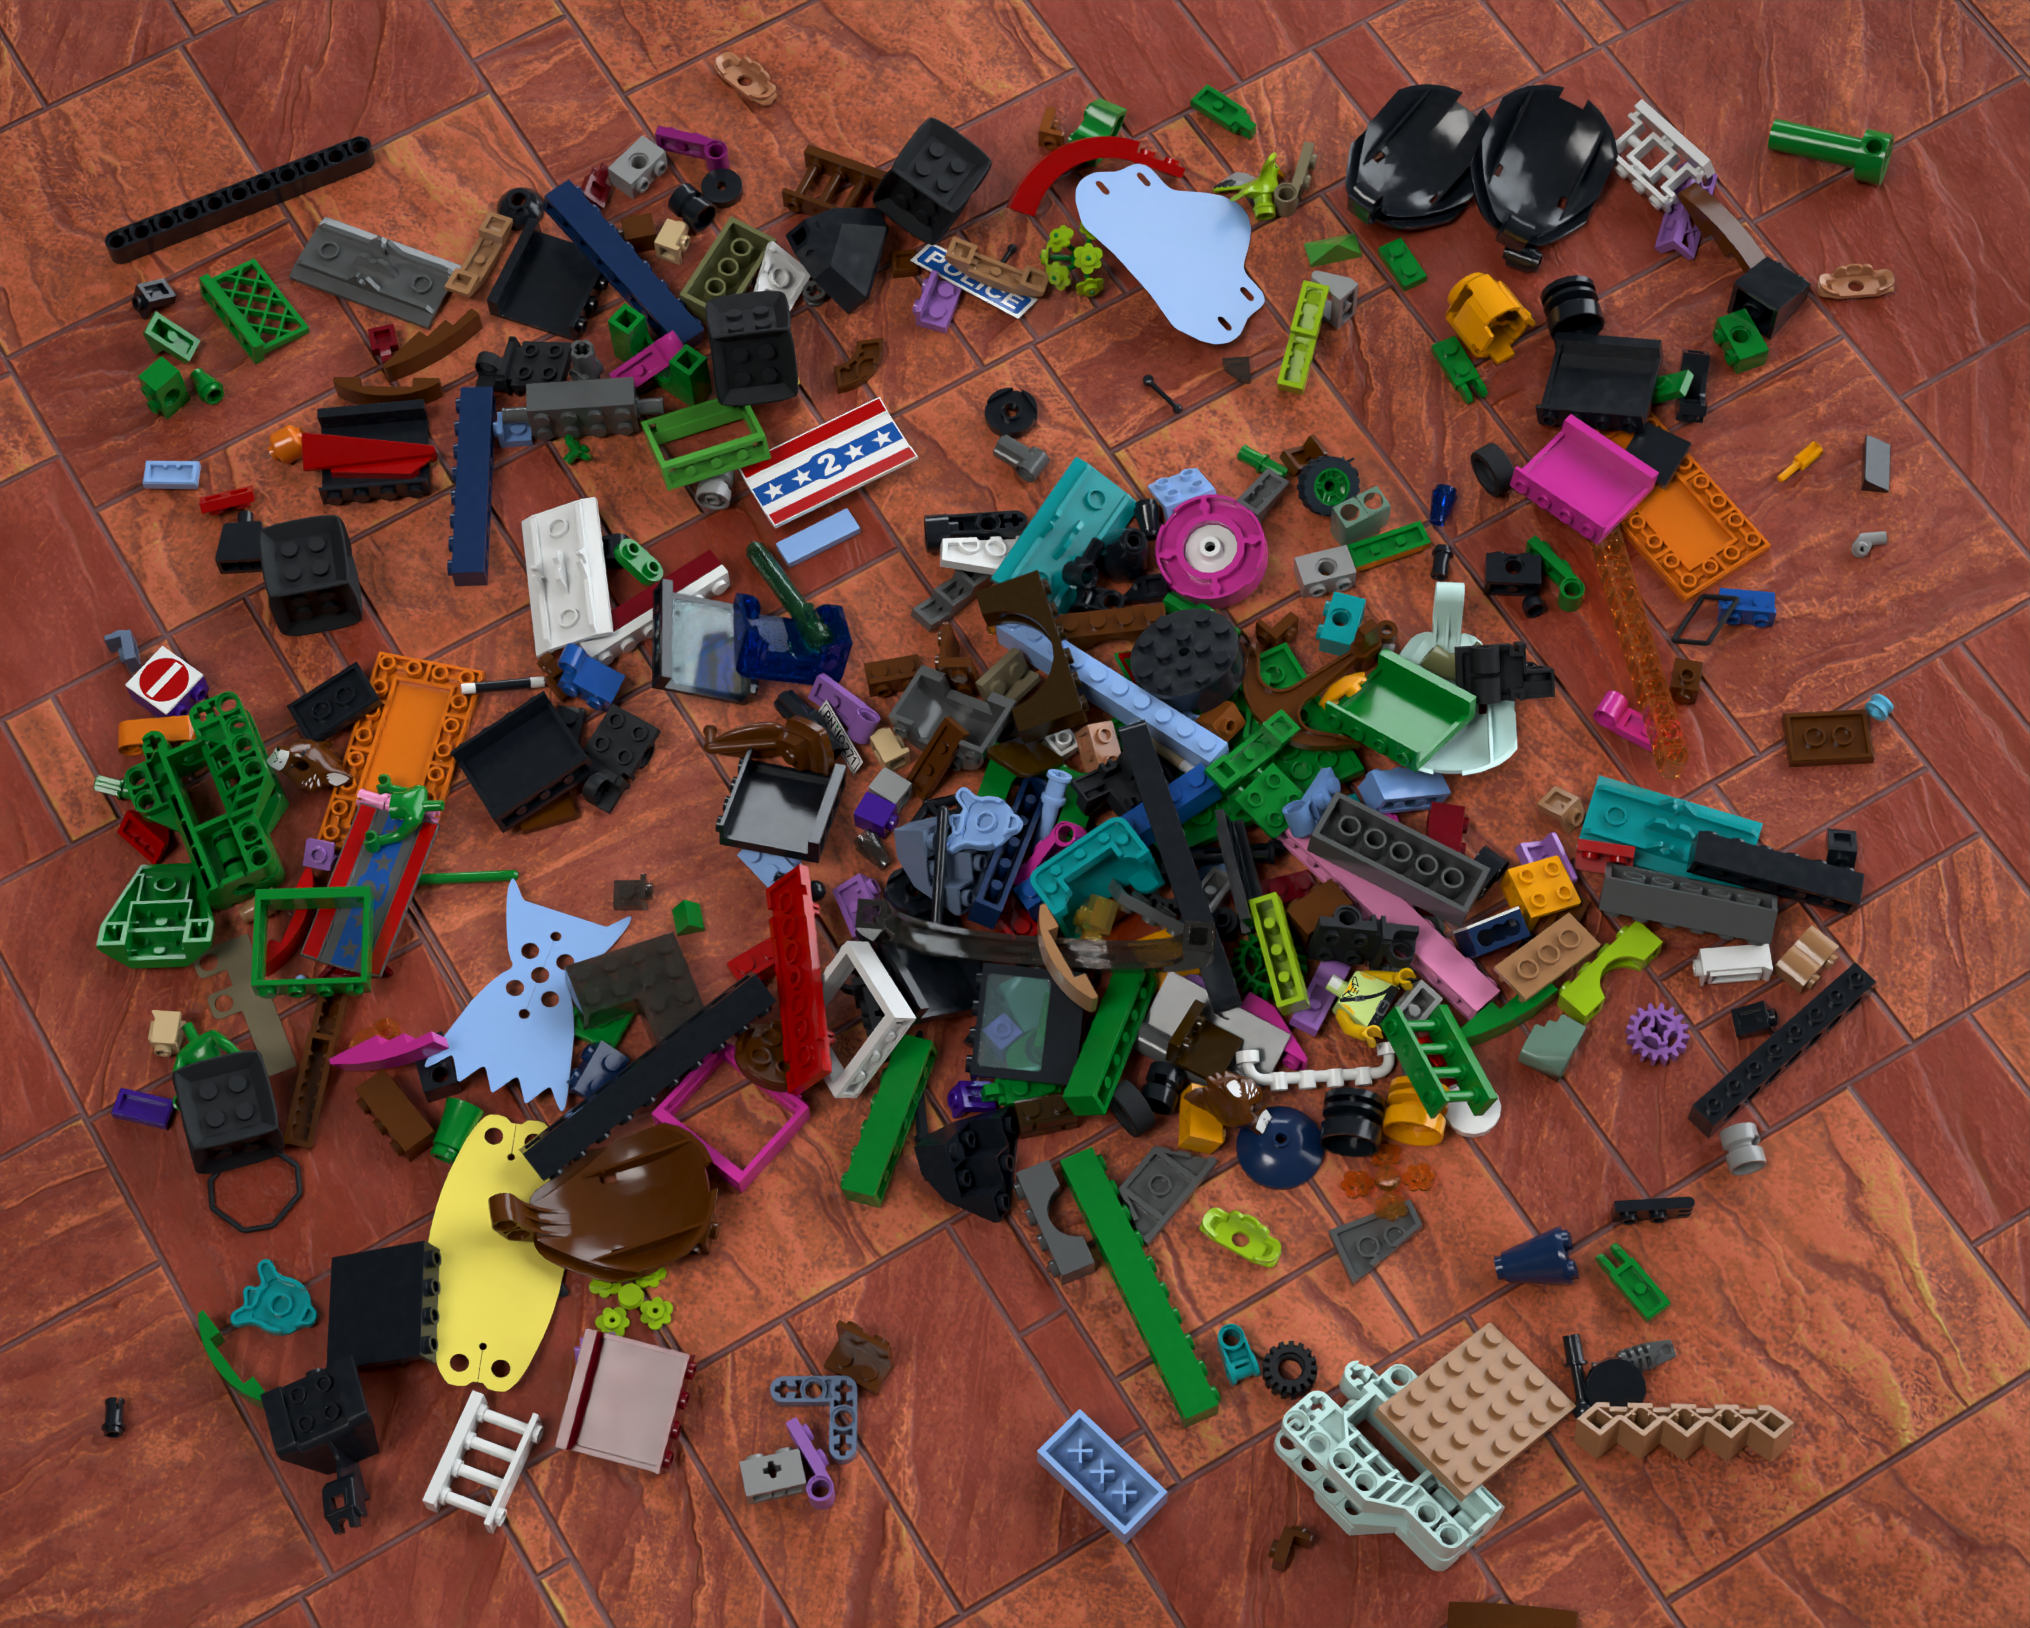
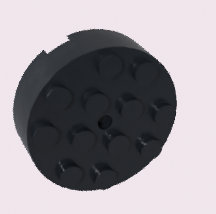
M1186 609L1159 617L1142 632L1133 646L1130 656V667L1137 685L1181 714L1184 711L1200 709L1201 713H1204L1221 705L1236 692L1245 676L1244 657L1246 656L1237 632L1227 618L1207 609Z

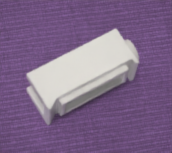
M1763 944L1762 946L1742 945L1703 948L1699 950L1697 959L1693 960V974L1695 977L1699 976L1700 987L1704 985V982L1719 984L1758 981L1760 978L1769 981L1773 972L1769 944Z

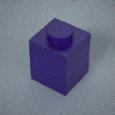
M866 791L853 813L856 827L883 839L886 838L889 831L893 832L896 829L900 819L897 814L896 804Z

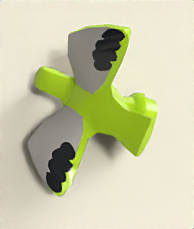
M1273 152L1265 160L1257 178L1247 173L1235 172L1213 187V192L1241 190L1230 201L1243 197L1252 198L1255 202L1253 207L1255 219L1270 220L1276 216V205L1272 202V196L1274 195L1275 188L1278 186L1277 178L1280 180L1285 178V175L1275 163L1277 153Z

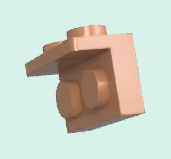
M1111 720L1089 724L1074 733L1086 773L1098 769L1099 764L1102 762L1106 765L1109 759L1112 761L1117 760L1121 753L1115 728Z

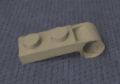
M1304 141L1292 183H1281L1274 190L1275 212L1278 216H1292L1296 212L1303 191L1309 190L1311 175L1308 174L1310 169L1315 170L1318 155L1314 154V143Z

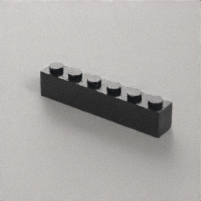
M1698 831L1691 842L1686 872L1848 915H1852L1860 905L1865 875L1856 872L1850 867L1840 868L1829 865L1823 860H1810L1802 858L1796 853L1779 852L1766 845L1757 846L1746 843L1739 838L1730 839L1722 837L1713 831Z

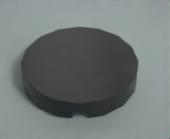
M1607 1357L1589 1370L1585 1380V1394L1591 1406L1596 1402H1609L1610 1406L1627 1407L1628 1403H1643L1646 1395V1381L1642 1372L1631 1361L1621 1357Z

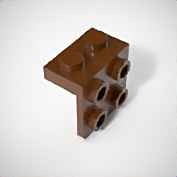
M943 622L942 630L938 631L940 652L935 656V669L946 674L951 689L968 696L981 695L975 684L980 677L972 657H959L960 646L950 622Z

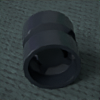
M685 183L678 187L668 202V209L677 217H682L683 222L695 232H700L707 228L717 213V206L705 196H702V193L690 183Z
M1154 1061L1150 1064L1146 1076L1147 1083L1143 1085L1141 1094L1149 1104L1152 1112L1162 1115L1174 1113L1179 1099L1177 1093L1182 1090L1186 1078V1073L1181 1068L1162 1061Z

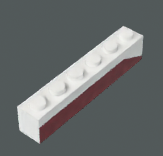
M710 549L663 578L673 580V592L706 599L724 593L731 586L728 571ZM660 581L611 611L614 635L591 638L575 645L583 648L587 656L608 666L614 658L624 652H630L638 643L646 638H652L653 590ZM686 606L685 614L692 609L696 610L698 608Z

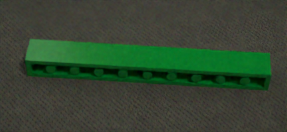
M1090 1147L1060 1160V1172L1184 1427L1187 1428L1218 1414V1403L1221 1402L1220 1395L1214 1385L1210 1387L1207 1382L1206 1376H1208L1206 1366L1202 1359H1196L1192 1351L1195 1350L1194 1342L1190 1334H1184L1179 1325L1183 1323L1180 1313L1176 1307L1171 1308L1167 1300L1170 1297L1168 1289L1163 1281L1158 1282L1154 1274L1157 1272L1154 1260L1150 1255L1146 1257L1142 1249L1145 1246L1143 1238L1138 1230L1133 1231L1129 1223L1132 1221L1131 1214L1125 1204L1121 1206L1117 1198L1120 1194L1113 1179L1108 1180L1104 1172L1107 1170V1166L1102 1155L1096 1156L1093 1148Z

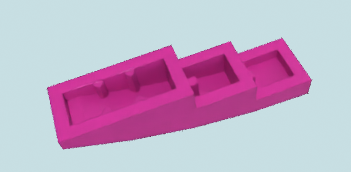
M432 1031L417 1039L405 1033L391 1040L376 1035L330 1058L329 1061L331 1065L345 1071H373L420 1061L449 1049L445 1037Z

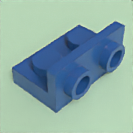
M1729 588L1719 589L1718 595L1738 596L1740 599L1738 605L1725 622L1726 624H1749L1760 628L1773 626L1776 617L1775 592ZM1718 600L1717 622L1721 620L1733 601Z

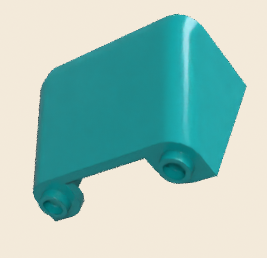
M1121 817L1108 819L1038 866L1030 876L1033 889L1041 902L1047 905L1058 925L1059 931L1070 947L1083 940L1089 932V924L1083 915L1112 897L1108 886L1113 878L1122 883V888L1131 884L1134 890L1141 894L1152 893L1165 884L1149 849L1130 824Z

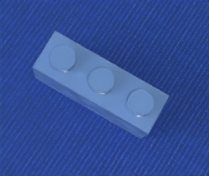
M1396 767L1391 770L1374 769L1366 774V778L1358 786L1366 806L1382 814L1428 810L1432 801L1443 803L1451 794L1442 773H1433L1432 775L1421 771L1414 772L1403 767Z

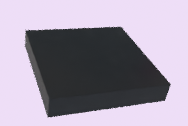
M1647 422L1645 433L1636 432L1625 450L1659 472L1655 485L1666 490L1691 449L1692 443Z

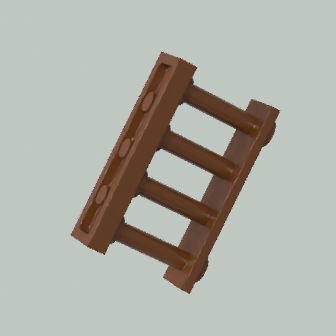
M808 144L804 151L805 166L808 169L796 191L787 188L782 190L783 204L790 211L801 212L809 216L817 215L832 208H840L829 204L839 183L846 181L855 184L842 208H854L864 189L875 192L887 172ZM821 172L831 176L818 200L805 194L816 174ZM874 203L871 208H877Z

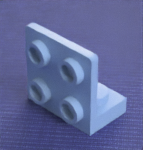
M1197 468L1184 469L1177 475L1169 478H1160L1155 483L1148 485L1149 492L1163 507L1166 521L1174 513L1173 510L1181 503L1197 496L1217 495L1216 489Z

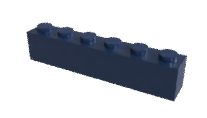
M1036 776L1023 778L1011 807L1014 814L1018 815L1023 821V827L1018 834L1011 836L1003 845L994 850L967 917L968 920L994 930L1042 811L1043 802L1041 801V794L1045 792L1048 781Z

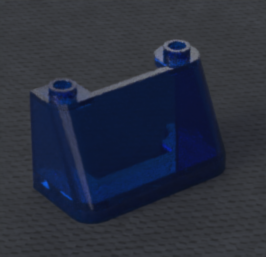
M736 593L733 603L734 664L739 675L746 678L814 685L817 676L825 673L837 683L841 681L853 645L841 605L823 604L814 610L811 620L761 615V605L755 596Z

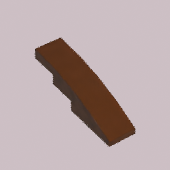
M1695 182L1677 194L1703 237L1707 238L1712 235L1724 256L1726 257L1732 253L1744 273L1766 258L1754 239L1739 221L1699 184Z
M471 308L454 325L445 319L428 336L419 331L382 365L386 379L391 383L414 374L461 347L483 329L479 313Z
M1449 1602L1447 1628H1578L1579 1613L1570 1610L1482 1602Z

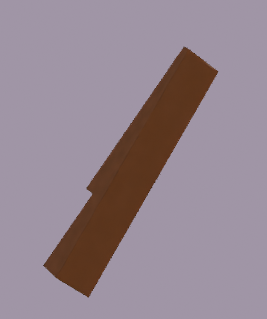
M337 993L331 997L318 996L283 1138L285 1145L312 1149L333 1068L329 1059L336 1056L351 997L346 993Z

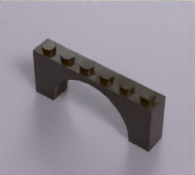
M1038 570L976 591L978 604L988 627L1000 624L1025 625L1039 631L1052 643L1053 663L1047 680L1030 699L1011 708L1024 744L1088 722L1085 711L1090 710L1085 695H1079L1077 689L1082 687L1077 670L1072 672L1070 664L1075 662L1070 648H1064L1062 641L1067 640L1062 624H1056L1055 618L1060 616L1055 602H1049L1047 595L1052 594L1047 578L1041 579Z

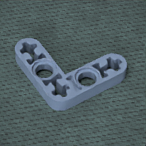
M782 1376L776 1378L770 1386L772 1400L778 1406H830V1455L838 1464L844 1465L852 1462L857 1454L858 1391L855 1381L849 1376ZM801 1384L800 1392L802 1398H797L796 1392H788L785 1398H781L780 1393L776 1391H780L783 1385H786L789 1391H797L796 1385ZM818 1384L823 1389L822 1394L817 1398H809L805 1394L808 1386ZM842 1385H847L848 1390H852L846 1394L847 1405H841L840 1392H836V1390H841ZM840 1413L851 1415L852 1422L847 1427H839L835 1423V1418ZM840 1435H846L847 1448H851V1450H846V1455L843 1456L840 1455L839 1450H835L841 1446Z

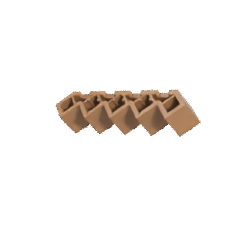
M1596 1402L1577 1418L1574 1443L1596 1459L1618 1443L1639 1460L1661 1444L1683 1461L1702 1445L1708 1447L1725 1461L1730 1460L1747 1445L1763 1458L1772 1462L1790 1446L1794 1422L1770 1405H1757V1409H1740L1739 1405L1714 1404V1408H1696V1404L1671 1403L1670 1407H1653V1403H1628L1627 1407L1610 1406L1609 1402Z

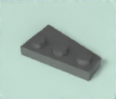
M1409 1199L1331 1229L1328 1235L1351 1285L1354 1286L1420 1231L1422 1223Z

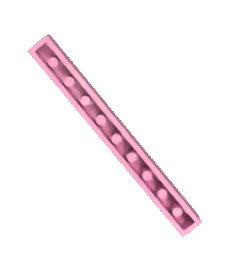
M1288 826L1276 838L1282 841L1283 845L1323 883L1332 878L1353 902V907L1360 911L1362 920L1369 921L1371 915L1374 914L1376 915V920H1380L1382 915L1386 916V923L1419 926L1415 955L1410 966L1468 1021L1490 1002H1496L1500 990L1495 981L1490 977H1485L1470 958L1464 957L1456 949V946L1450 939L1444 938L1436 931L1433 923L1419 915L1412 903L1307 851L1311 834L1295 838L1292 836ZM1396 951L1402 958H1407L1405 953Z

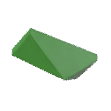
M1355 233L1304 243L1310 267L1359 258L1362 255Z

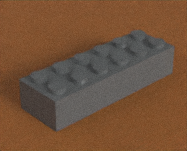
M1338 791L1335 792L1311 834L1307 851L1461 928L1483 888L1491 869Z
M1612 862L1606 863L1598 909L1612 917H1620L1622 914L1632 916V919L1637 922L1647 923L1651 920L1661 922L1660 924L1667 928L1681 926L1689 928V931L1697 934H1706V932L1716 933L1718 937L1726 940H1734L1735 937L1746 939L1747 943L1762 946L1763 943L1771 944L1778 913L1777 895Z

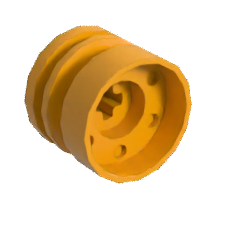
M1400 1076L1391 1080L1390 1093L1387 1098V1103L1390 1107L1386 1108L1382 1126L1384 1134L1392 1140L1413 1146L1427 1147L1441 1143L1446 1124L1444 1115L1448 1111V1104L1436 1118L1430 1119L1408 1076ZM1442 1084L1445 1091H1450L1447 1086Z

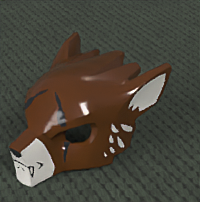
M296 739L289 747L278 745L267 759V763L271 767L285 774L300 789L306 788L311 792L321 789L324 784L337 788L354 778L353 775L343 771L342 761L329 750L332 743L326 741L316 742L311 739Z
M1229 1071L1222 1072V1075L1216 1072L1213 1074V1077H1206L1207 1087L1195 1088L1184 1096V1099L1208 1111L1220 1124L1227 1128H1248L1256 1135L1263 1134L1268 1122L1272 1118L1264 1106L1261 1087L1257 1086L1251 1078H1246Z

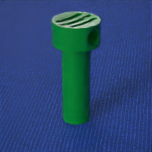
M1776 118L1770 131L1768 149L1854 169V180L1880 186L1889 165L1894 134L1867 129L1863 138Z

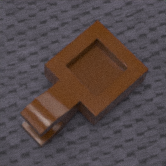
M546 652L539 657L540 660L537 662V665L543 672L548 674L543 681L558 699L563 701L568 695L557 684L564 671L558 667L554 657L549 652Z

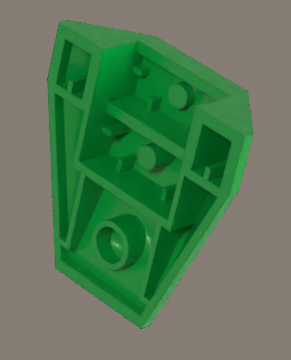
M192 863L140 865L100 925L96 944L97 950L131 969L188 967L212 946L215 922L210 905L204 896Z

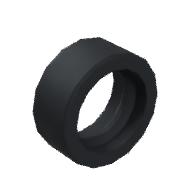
M1488 443L1471 454V465L1474 474L1487 493L1493 497H1499L1513 489L1509 485L1514 468L1505 452L1498 445Z
M1123 1080L1118 1083L1109 1107L1121 1126L1134 1138L1139 1137L1155 1126L1154 1114L1143 1095L1131 1082Z

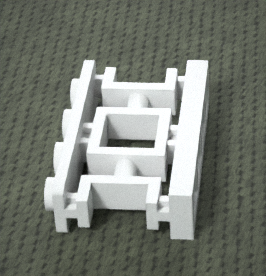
M1641 99L1634 105L1636 112H1631L1627 115L1633 126L1618 140H1615L1618 154L1629 145L1634 148L1626 156L1629 164L1618 155L1614 163V169L1621 178H1629L1632 181L1631 185L1640 195L1645 193L1655 209L1659 210L1662 208L1668 214L1672 211L1670 206L1672 204L1676 205L1679 202L1677 195L1673 192L1689 177H1692L1699 184L1703 176L1708 179L1715 173L1711 160ZM1645 123L1654 132L1641 141L1638 137L1646 131ZM1657 146L1667 156L1650 171L1639 160ZM1678 152L1688 162L1676 172L1672 167L1680 161ZM1662 176H1665L1668 180L1660 187L1662 195L1652 185Z

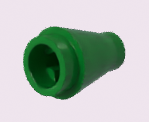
M197 368L191 372L190 379L202 402L214 405L222 400L224 390L223 385L207 374L202 368Z

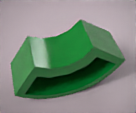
M1101 98L1089 103L1084 111L1083 122L1077 130L1071 133L1068 142L1095 136L1117 137L1127 109ZM1103 158L1093 159L1083 163L1095 167L1103 160Z

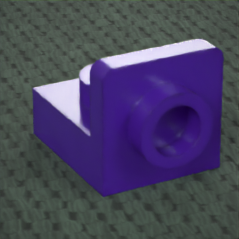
M960 1080L949 1091L947 1097L952 1117L960 1118L965 1112H988L996 1108L995 1101L982 1102L980 1094L983 1085L991 1084V1081Z

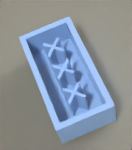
M1080 1409L1037 1450V1462L1124 1545L1167 1503L1168 1492Z

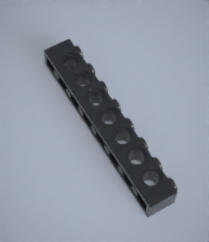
M1856 962L1852 964L1695 1102L1691 1107L1688 1119L1709 1139L1871 996L1876 981Z

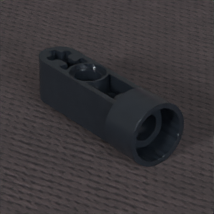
M1018 510L924 515L926 552H940L943 538L977 537L978 540H989L990 537L1001 536L1002 540L1015 539L1027 527V516Z

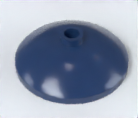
M1286 1106L1267 1107L1266 1109L1272 1118L1268 1122L1263 1134L1256 1135L1248 1128L1240 1129L1238 1133L1236 1153L1239 1164L1251 1180L1263 1187L1274 1190H1288L1299 1187L1308 1182L1321 1166L1324 1149L1319 1145L1320 1129L1308 1115L1295 1108ZM1278 1137H1283L1286 1139V1142L1280 1144L1276 1141V1139Z

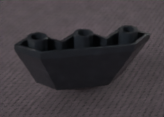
M832 208L804 219L785 235L794 254L812 279L847 314L852 313L869 299L889 231L879 209Z
M1005 1106L954 1121L926 1135L914 1147L921 1174L946 1202L993 1223L1000 1222L1011 1210L1018 1140V1121L1013 1116L1011 1106Z

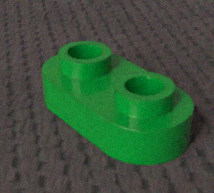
M624 539L615 547L614 555L616 560L640 583L645 586H652L662 579L663 568L661 564L636 541Z

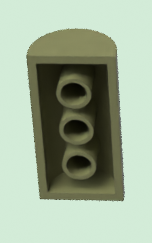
M730 216L679 295V299L684 302L687 311L693 317H697L702 323L707 324L706 303L717 297L745 293L761 268L767 244L771 241L776 243L777 239Z

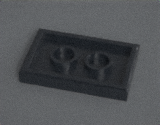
M356 661L287 705V708L304 737L318 742L327 740L383 703Z

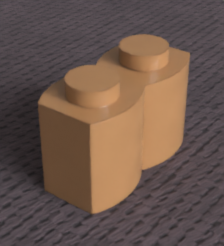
M1811 925L1778 961L1773 972L1799 993L1805 988L1811 990L1821 978L1818 973L1823 968L1829 970L1839 957L1836 953L1839 946Z

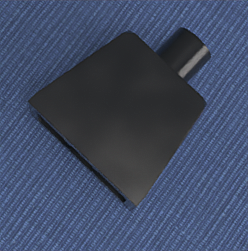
M250 511L238 512L237 522L225 523L223 525L215 557L220 574L262 572L259 533L260 530L264 529L262 522L254 521V514Z

